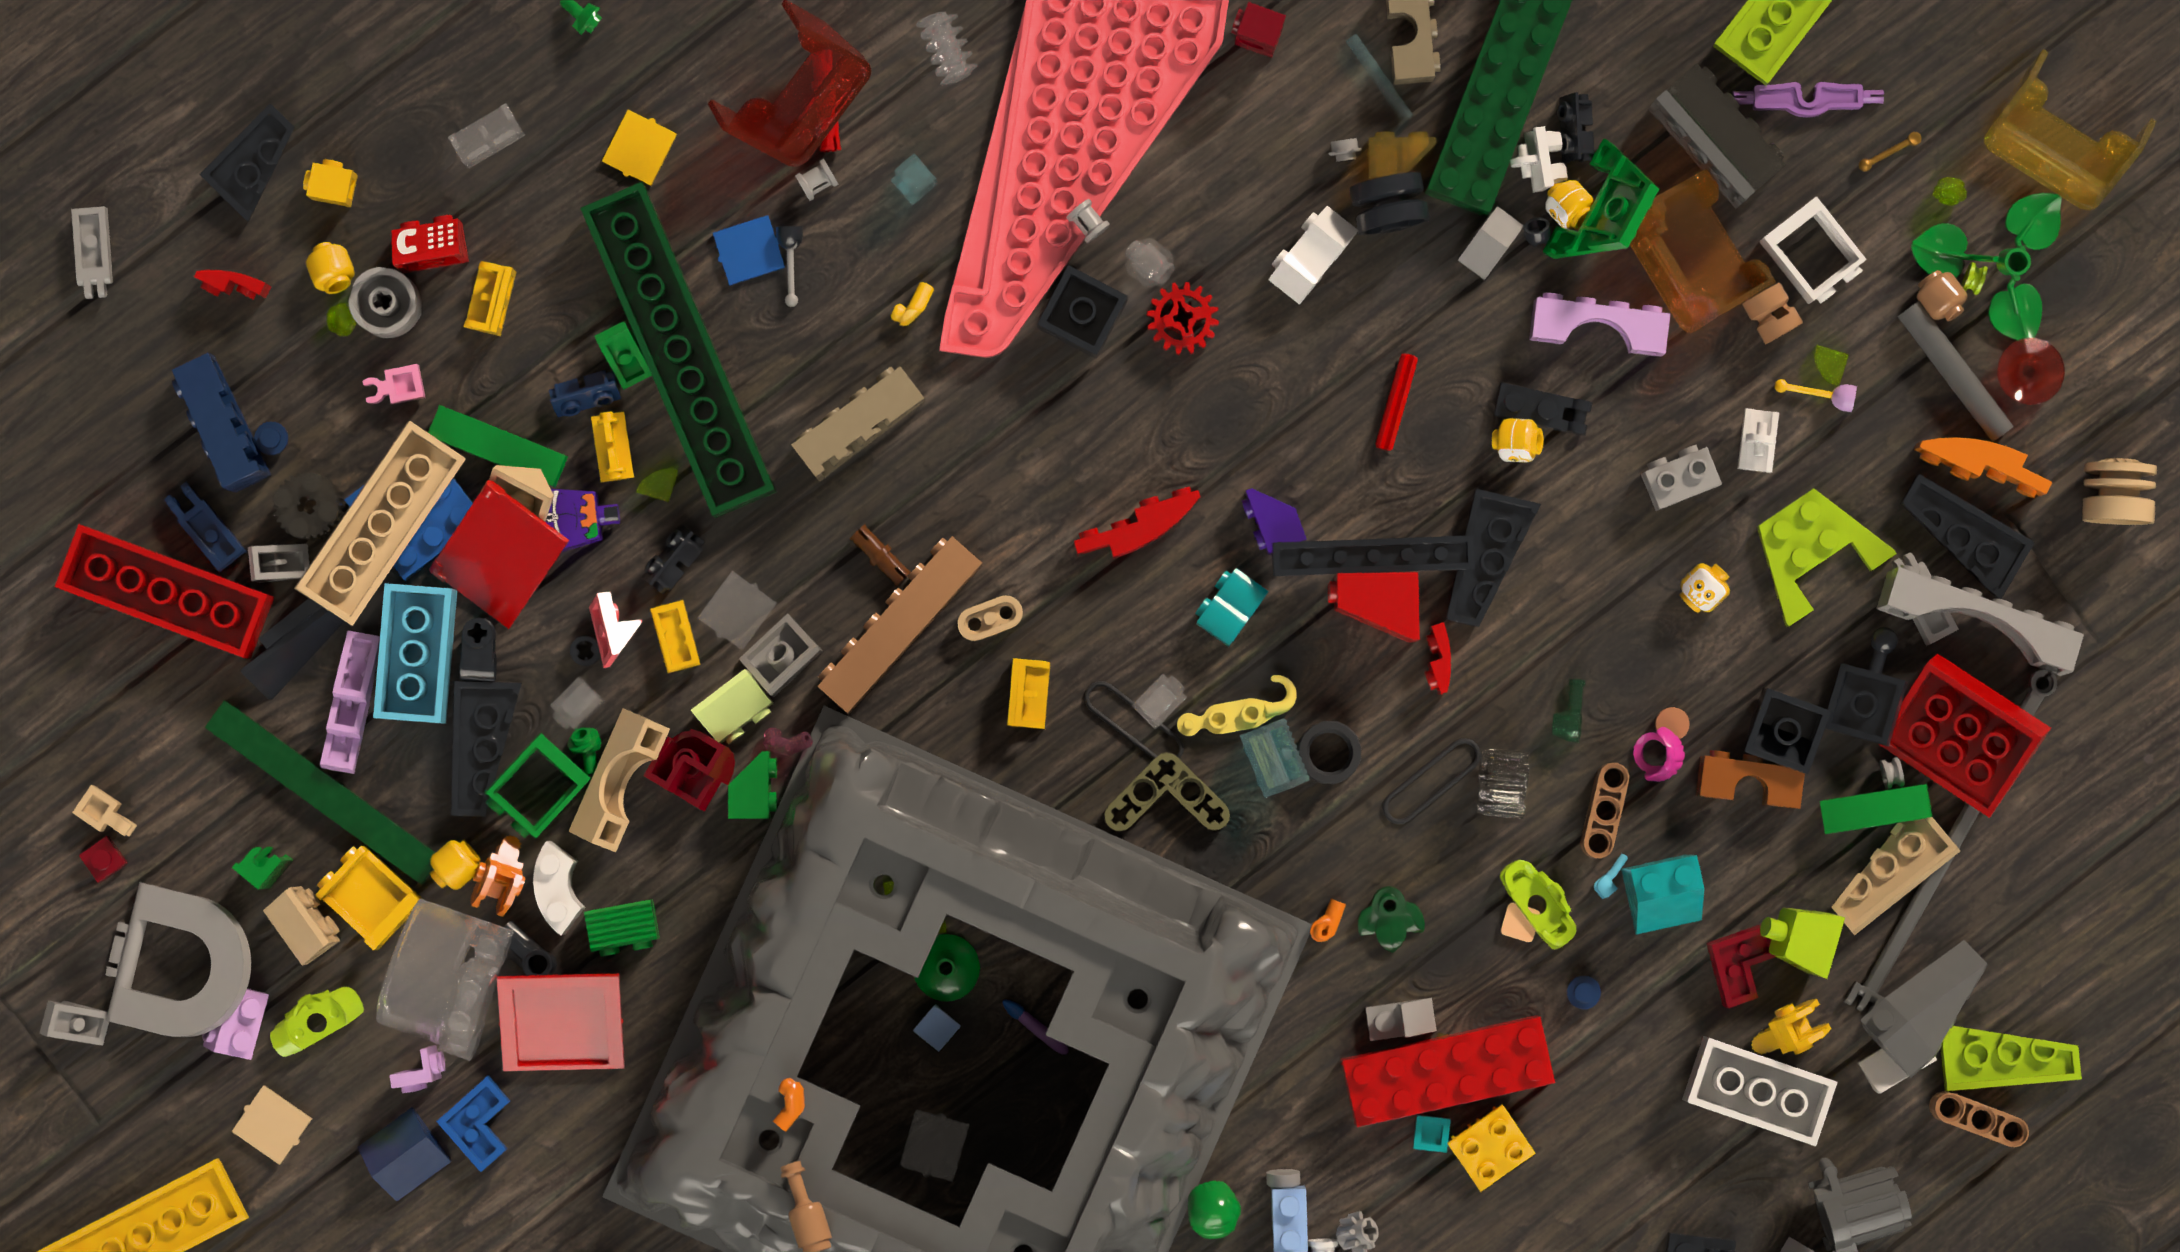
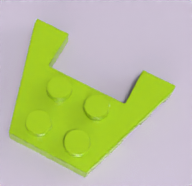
M1815 489L1810 490L1757 526L1768 568L1770 567L1774 581L1776 596L1779 599L1783 613L1782 617L1787 627L1814 610L1795 583V580L1849 543L1852 544L1869 571L1874 570L1897 554L1893 548Z

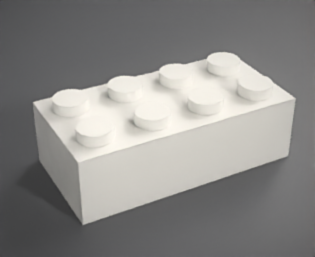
M1703 1036L1682 1100L1816 1146L1837 1082Z

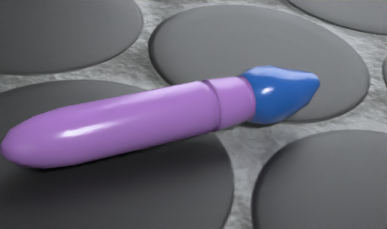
M1003 1000V1006L1012 1018L1019 1020L1050 1048L1060 1054H1067L1069 1052L1066 1044L1046 1036L1048 1028L1025 1011L1023 1006L1012 1000Z

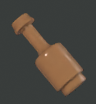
M800 1161L780 1167L782 1172L781 1178L786 1177L788 1179L795 1201V1207L789 1211L788 1216L798 1248H802L803 1252H821L831 1248L829 1239L832 1238L823 1207L820 1202L809 1200L803 1183L801 1172L805 1171V1168L802 1167Z

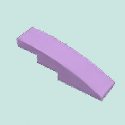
M347 631L332 692L334 698L326 726L327 736L320 761L321 768L351 774L355 772L376 672L380 636Z

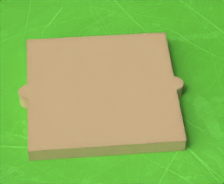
M263 1085L251 1104L244 1107L245 1113L232 1132L281 1165L293 1146L300 1143L299 1137L313 1118Z

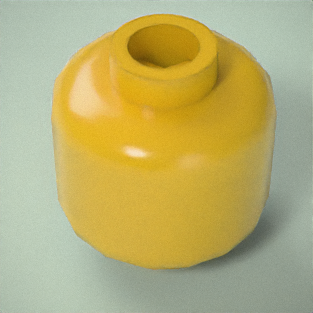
M330 242L316 245L306 260V267L315 288L328 294H336L346 290L355 275L347 250L341 245L331 244Z
M450 840L431 856L430 863L434 870L430 872V876L441 888L448 885L450 888L458 890L474 878L478 862L481 859L465 840L461 842Z

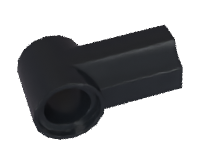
M513 921L505 925L492 941L498 949L523 969L526 975H554L557 969L555 956L540 946ZM538 955L544 956L548 963L546 970L542 974L535 973L532 968V961Z

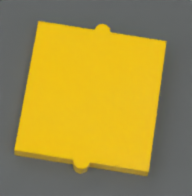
M627 110L602 162L623 172L626 178L631 176L652 186L677 133L656 124L654 118L648 120Z

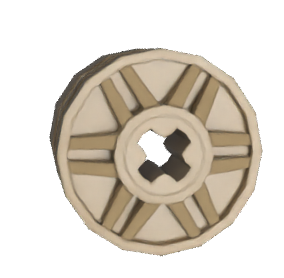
M2108 458L2098 462L2085 463V473L2100 475L2099 479L2084 480V486L2098 489L2099 496H2090L2083 499L2082 521L2116 525L2154 524L2155 501L2140 497V491L2156 488L2155 482L2141 480L2142 476L2157 475L2156 465L2145 464L2135 459Z

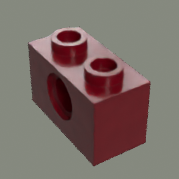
M1248 2L1245 10L1239 8L1232 26L1231 33L1236 35L1235 45L1272 58L1284 28L1286 15Z

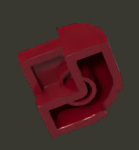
M690 729V731L681 732L673 738L667 737L657 760L651 761L643 776L698 809L705 811L721 782L729 785L735 766L734 753L728 747L708 735Z

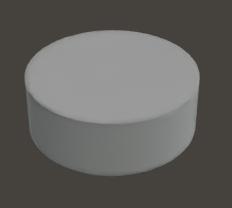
M1293 1169L1267 1171V1185L1272 1188L1297 1187L1300 1185V1171Z

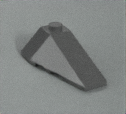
M1963 940L1885 997L1860 1020L1865 1032L1912 1078L1937 1055L1942 1041L1949 1029H1952L1957 1020L1958 1013L1965 1001L1969 999L1988 964Z

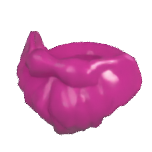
M1660 727L1656 733L1644 734L1636 741L1633 755L1639 768L1646 772L1645 779L1660 782L1670 779L1672 775L1677 774V770L1683 765L1685 752L1679 737L1668 728ZM1658 740L1666 746L1667 759L1663 766H1652L1645 761L1643 748L1648 741Z

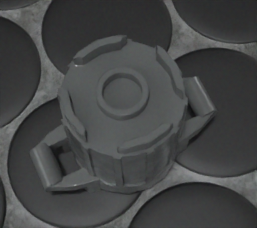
M1822 1158L1819 1161L1818 1166L1822 1172L1823 1179L1808 1183L1809 1190L1813 1189L1816 1209L1826 1236L1822 1240L1827 1251L1858 1252L1856 1245L1905 1231L1904 1228L1912 1226L1911 1222L1908 1221V1219L1912 1218L1905 1190L1900 1191L1898 1185L1894 1184L1893 1178L1899 1175L1893 1166L1886 1168L1881 1166L1838 1179L1837 1168L1830 1159Z

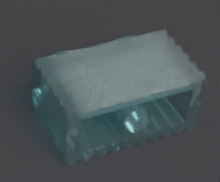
M1284 718L1240 735L1244 752L1250 760L1256 775V782L1261 788L1264 798L1305 783L1310 778L1306 775L1305 764L1301 762L1302 757L1299 756L1300 752L1296 750L1295 739L1291 737L1292 732L1289 731V726L1286 725L1287 720Z

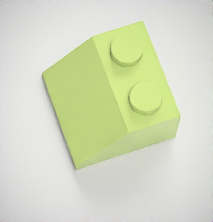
M744 669L691 709V711L716 741L722 743L726 740L728 744H731L745 733L742 729L743 726L751 720L757 724L771 713L768 707L774 702L748 670Z

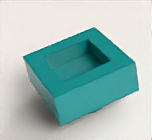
M1416 1114L1412 1148L1447 1153L1451 1119Z

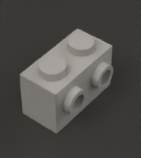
M1693 445L1678 451L1680 457L1678 459L1667 462L1666 457L1647 464L1649 470L1643 472L1641 476L1655 511L1722 485L1707 447L1698 450L1697 445Z

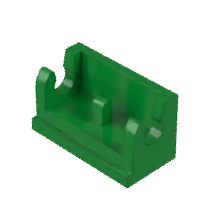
M269 846L263 850L261 847H255L241 862L235 863L232 869L255 888L270 889L292 863L293 859L287 854L282 857L273 855L269 858L266 856L272 852L273 847Z

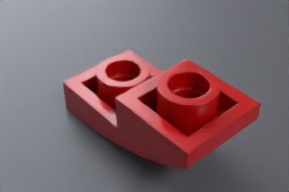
M201 270L196 271L194 275L196 279L202 281L201 289L217 297L221 291L231 295L236 284L238 285L237 292L253 300L256 294L266 298L271 289V286L263 281L232 271Z
M1444 622L1429 627L1431 634L1426 635L1431 653H1438L1440 658L1428 663L1429 670L1425 671L1430 690L1437 689L1438 695L1448 691L1451 675L1450 644Z

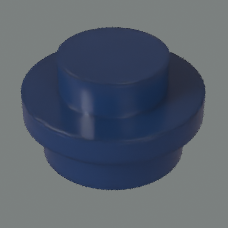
M277 422L263 423L258 427L254 436L257 448L267 455L281 453L287 447L289 440L287 430Z
M1578 976L1567 987L1569 1002L1579 1009L1594 1007L1601 996L1599 984L1589 976Z

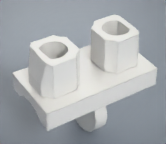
M1545 126L1535 127L1533 131L1524 133L1525 144L1518 145L1519 157L1511 159L1510 164L1514 168L1521 167L1523 179L1531 178L1533 193L1542 192L1556 183L1567 180L1565 164H1551L1549 156L1550 152L1562 150L1561 133L1545 131Z
M1744 409L1737 469L1772 472L1779 412Z

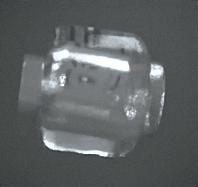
M1146 238L1141 242L1135 240L1125 252V257H1127L1125 264L1126 272L1146 287L1162 286L1168 281L1175 270L1172 252L1153 238Z

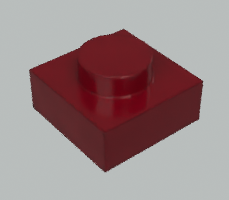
M110 836L104 837L79 855L97 883H101L128 864Z

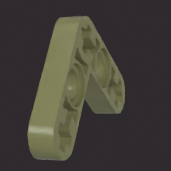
M1168 752L1156 756L1105 810V821L1108 826L1113 830L1123 831L1131 827L1168 790L1208 829L1219 830L1228 823L1230 817L1226 804L1176 755ZM1163 759L1165 762H1168L1172 759L1175 762L1173 765L1175 773L1172 776L1167 773L1159 779L1160 782L1164 783V786L1158 789L1154 780L1145 775L1151 770L1155 776L1161 769L1158 764L1159 761ZM1191 781L1199 785L1200 795L1197 799L1188 801L1182 797L1181 787L1186 782ZM1140 782H1146L1153 788V795L1147 801H1139L1133 794L1134 787ZM1207 793L1212 797L1207 803L1213 809L1219 806L1223 809L1220 813L1223 820L1219 823L1215 820L1209 823L1206 820L1209 814L1203 807L1200 808L1199 812L1193 809L1194 806L1203 801ZM1128 794L1132 803L1141 807V809L1135 813L1134 809L1131 808L1126 813L1128 821L1125 824L1121 821L1115 824L1111 821L1114 817L1111 811L1115 807L1121 810L1127 804L1122 798Z

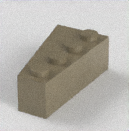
M889 367L876 377L878 383L868 390L863 387L849 398L850 403L841 409L837 407L822 419L823 422L814 429L812 427L796 438V442L791 444L819 482L926 402L923 395L901 367L896 370Z

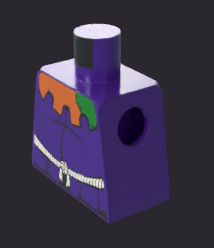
M551 489L554 497L545 522L570 540L562 552L602 541L603 525L620 524L618 504L599 506L598 493L593 491Z

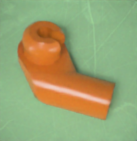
M1330 899L1325 914L1313 922L1310 927V934L1313 940L1324 942L1336 934L1346 904Z
M792 1078L784 1079L779 1085V1092L785 1096V1106L773 1120L785 1132L788 1131L805 1108L804 1088L800 1082H795Z

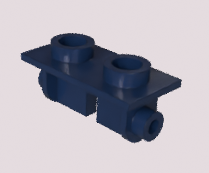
M605 369L583 376L586 385L584 388H580L577 378L554 384L555 388L549 389V394L551 397L550 402L557 417L574 416L582 410L596 406H608L613 401L622 399L616 386L617 381L614 372H607Z

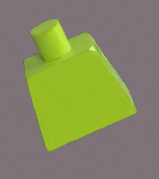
M1782 908L1778 920L1766 917L1763 920L1760 934L1763 937L1772 939L1769 947L1770 954L1805 973L1828 979L1845 917L1827 912Z

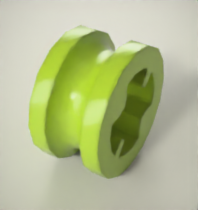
M1970 262L1962 280L1961 286L1965 291L1971 289L1974 295H1978L1984 284L1988 267L1982 266V268H1978L1975 262Z

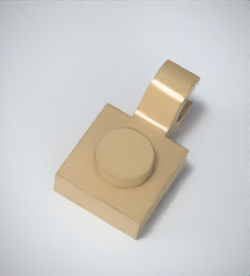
M95 785L89 787L72 812L100 832H103L107 825H109L123 836L127 835L130 837L137 827L135 823L117 813L122 804Z

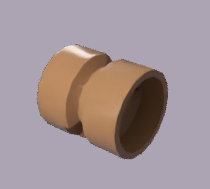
M1781 283L1775 284L1742 304L1750 319L1758 321L1759 324L1756 330L1765 345L1803 324L1795 307H1788L1789 297Z

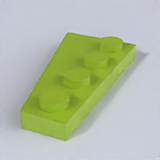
M1957 1026L1949 1029L1941 1043L1945 1091L2082 1079L2079 1048L2077 1045Z

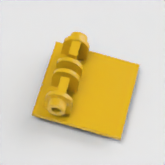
M1503 1104L1498 1108L1494 1106L1490 1113L1482 1117L1481 1120L1477 1118L1475 1124H1468V1129H1465L1457 1136H1451L1452 1140L1448 1142V1146L1480 1192L1536 1154Z

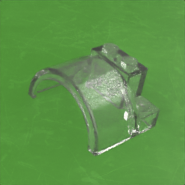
M419 899L405 922L390 959L378 1000L377 1022L439 1044L438 1050L470 1061L477 1051L485 1026L484 1020L497 982V976H499L501 966L505 962L514 931L424 899ZM470 946H472L475 950V958H469L467 962H464Z

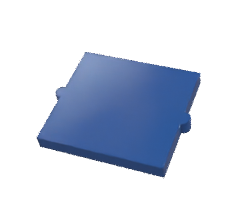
M768 215L713 232L720 254L718 261L723 264L729 285L785 268L778 247L779 243L775 237Z

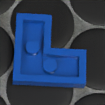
M489 1076L436 1121L480 1172L508 1149L486 1125L492 1117L510 1102L509 1098Z

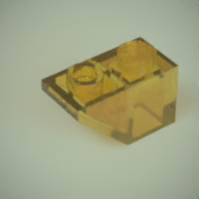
M1394 132L1375 133V137H1369L1367 141V180L1411 172L1434 149L1436 137H1428L1427 132H1410L1408 137H1395Z

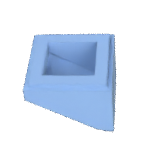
M935 1004L913 1031L937 1051H940L961 1025Z

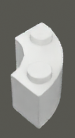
M1328 206L1319 215L1313 212L1301 227L1306 232L1289 253L1283 249L1272 263L1276 270L1268 280L1299 305L1358 232L1354 226Z
M546 841L535 864L533 878L534 893L543 917L562 936L567 934L585 909V906L577 899L572 887L573 871L578 860L552 841Z

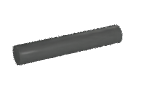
M1920 301L1897 316L1991 442L1997 440L2014 427L1936 322L1930 317Z

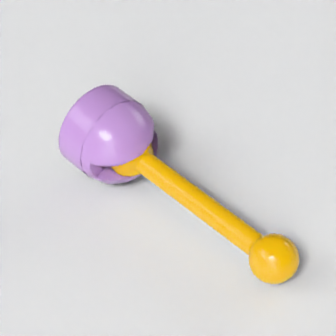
M1783 379L1777 380L1774 385L1775 390L1780 393L1787 390L1831 398L1836 408L1847 412H1852L1857 390V386L1844 384L1839 385L1830 392L1787 384Z

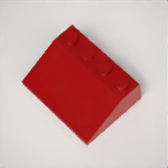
M1937 653L1927 662L1902 701L1889 747L1879 745L1990 818L2031 760L2051 727Z

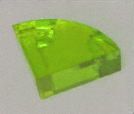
M1816 345L1814 348V361L1818 371L1826 382L1835 387L1840 386L1849 354Z
M662 469L651 473L641 481L636 493L669 503L678 470Z

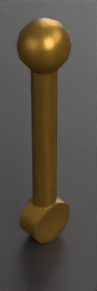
M1912 132L1901 143L1869 160L1862 159L1859 162V169L1867 172L1871 169L1872 165L1909 145H1918L1922 139L1921 135L1918 132Z

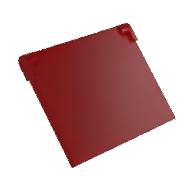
M488 480L437 559L429 568V571L510 629L570 540L505 492L506 490L497 483Z

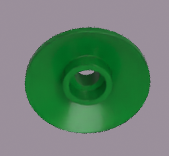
M951 934L937 935L919 977L914 976L918 987L927 996L935 1000L954 1001L960 999L973 989L978 980L980 972L978 955L972 945L959 936ZM942 962H949L952 965V972L945 975L940 972L939 967Z

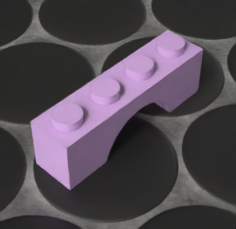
M1543 293V298L1537 297L1534 300L1529 340L1563 344L1571 331L1576 327L1589 322H1600L1613 327L1620 333L1626 343L1628 353L1662 357L1666 354L1670 313H1662L1663 308L1659 306L1643 305L1642 310L1630 309L1629 303L1621 301H1609V306L1596 304V299L1576 297V302L1563 300V295Z

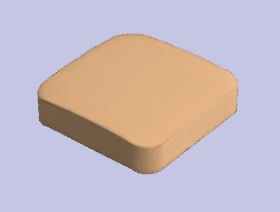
M1515 903L1508 904L1500 930L1501 933L1518 940L1531 942L1536 931ZM1529 908L1533 914H1540L1538 910Z

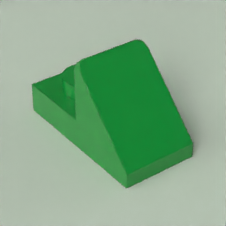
M625 321L594 336L623 390L652 376L643 353Z

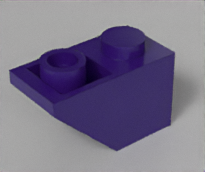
M1252 488L1245 491L1246 499L1241 500L1247 518L1254 517L1258 530L1253 531L1259 550L1266 549L1267 554L1270 555L1272 554V543L1303 542L1307 540L1294 507Z

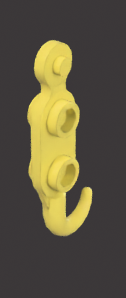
M1282 675L1271 676V681L1279 682L1286 688V696L1282 701L1272 703L1248 698L1210 706L1202 716L1192 713L1183 714L1177 721V728L1185 736H1193L1200 729H1207L1214 734H1225L1256 728L1274 716L1288 712L1295 704L1297 698L1296 688L1289 678Z

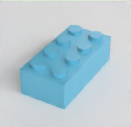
M384 584L373 718L446 724L457 590L451 588Z

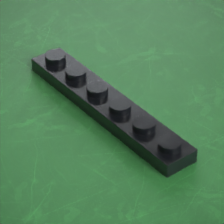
M1474 535L1272 543L1273 576L1475 569Z

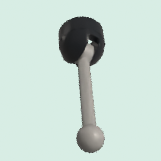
M803 226L776 227L778 243L787 250L788 295L785 297V303L789 307H794L798 303L794 287V249L802 243Z

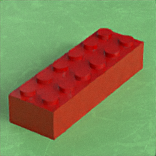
M78 524L54 586L247 659H251L274 600V596L81 524Z
M1537 1015L1340 1059L1354 1123L1357 1127L1555 1083L1541 1017Z

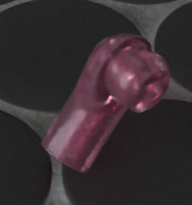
M768 728L764 732L765 740L763 744L766 749L786 756H792L813 745L812 737L808 732H802L789 739L782 737L780 729Z

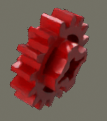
M1186 282L1184 289L1179 290L1177 284L1172 283V292L1168 293L1162 288L1159 291L1162 299L1152 298L1151 304L1156 310L1147 311V317L1154 319V322L1147 325V328L1151 331L1157 330L1153 341L1158 342L1163 339L1165 341L1164 351L1174 346L1176 347V355H1180L1182 348H1187L1191 355L1194 354V345L1198 344L1199 347L1204 349L1206 347L1204 338L1213 339L1215 337L1210 327L1218 326L1219 321L1211 318V315L1218 312V307H1209L1208 304L1213 297L1208 295L1203 298L1201 296L1203 287L1199 286L1195 291H1191L1190 283ZM1184 297L1195 300L1201 307L1194 308L1185 303ZM1172 300L1173 308L1169 315L1160 318L1163 307ZM1178 304L1185 315H1191L1192 317L1188 320L1187 333L1185 328L1182 327L1181 322H1174V319L1178 317ZM1205 320L1204 328L1194 337V326L1197 322ZM1172 329L1180 334L1182 340L1170 337L1164 330Z

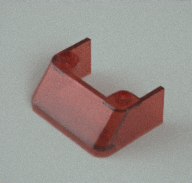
M784 0L781 5L796 29L799 30L798 40L801 46L810 52L804 63L774 103L764 98H752L744 103L738 113L712 99L709 101L708 106L723 131L788 166L797 167L810 159L871 76V67L866 58L825 21L790 1Z

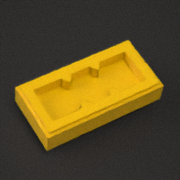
M684 600L651 608L667 673L670 674L701 665Z

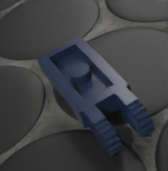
M186 481L180 487L185 496L195 505L191 510L186 513L181 507L180 502L175 497H172V495L167 496L164 500L178 517V523L213 566L222 573L245 555L247 550L207 501L202 500L199 494Z

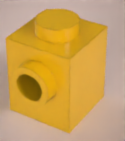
M323 159V164L313 163L311 171H306L303 189L307 190L306 195L312 200L351 207L358 175L353 170L344 169L341 162Z

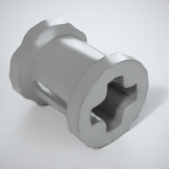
M824 159L819 161L820 165L805 174L798 173L795 175L809 201L814 199L816 193L830 185L834 187L839 185Z
M1090 199L1082 202L1066 217L1069 222L1073 221L1082 231L1087 244L1096 239L1110 226V223L1103 221L1091 207L1092 201Z

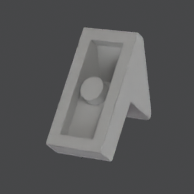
M1432 998L1365 1007L1370 1041L1402 1036L1411 1037L1437 1031Z
M48 1001L39 1034L103 1046L109 1021H106L108 1012L68 1001H62V1003Z

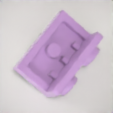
M247 989L243 1000L235 1012L219 1027L202 1034L203 1046L216 1053L251 1060L269 994Z
M436 1045L420 1049L423 1068L391 1074V1088L401 1087L402 1093L414 1092L427 1088L428 1082L441 1079V1072L445 1071L443 1052H438Z

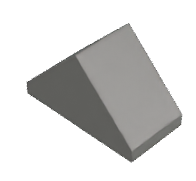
M1497 206L1458 261L1485 280L1522 230L1523 224Z
M307 544L248 547L251 581L265 583L301 579L310 566Z

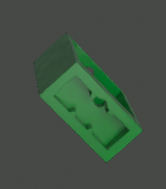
M538 733L484 792L489 797L485 803L499 816L503 812L509 815L514 820L510 826L523 838H526L528 835L537 838L591 778L542 733ZM537 750L563 773L572 784L543 816L532 825L497 792Z

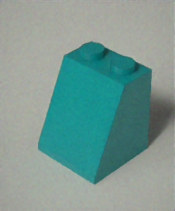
M1686 854L1621 869L1636 935L1702 920L1704 884L1697 855Z

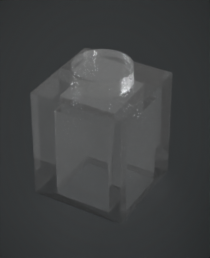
M1162 674L1136 700L1132 707L1153 728L1157 729L1187 698L1183 694L1185 688L1173 676L1167 678Z
M578 677L550 705L556 711L552 717L563 728L567 729L571 726L577 730L606 701L583 678Z

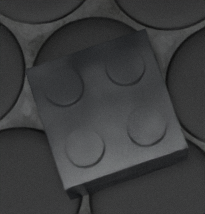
M1068 265L1037 327L1039 330L1097 359L1128 301V296Z

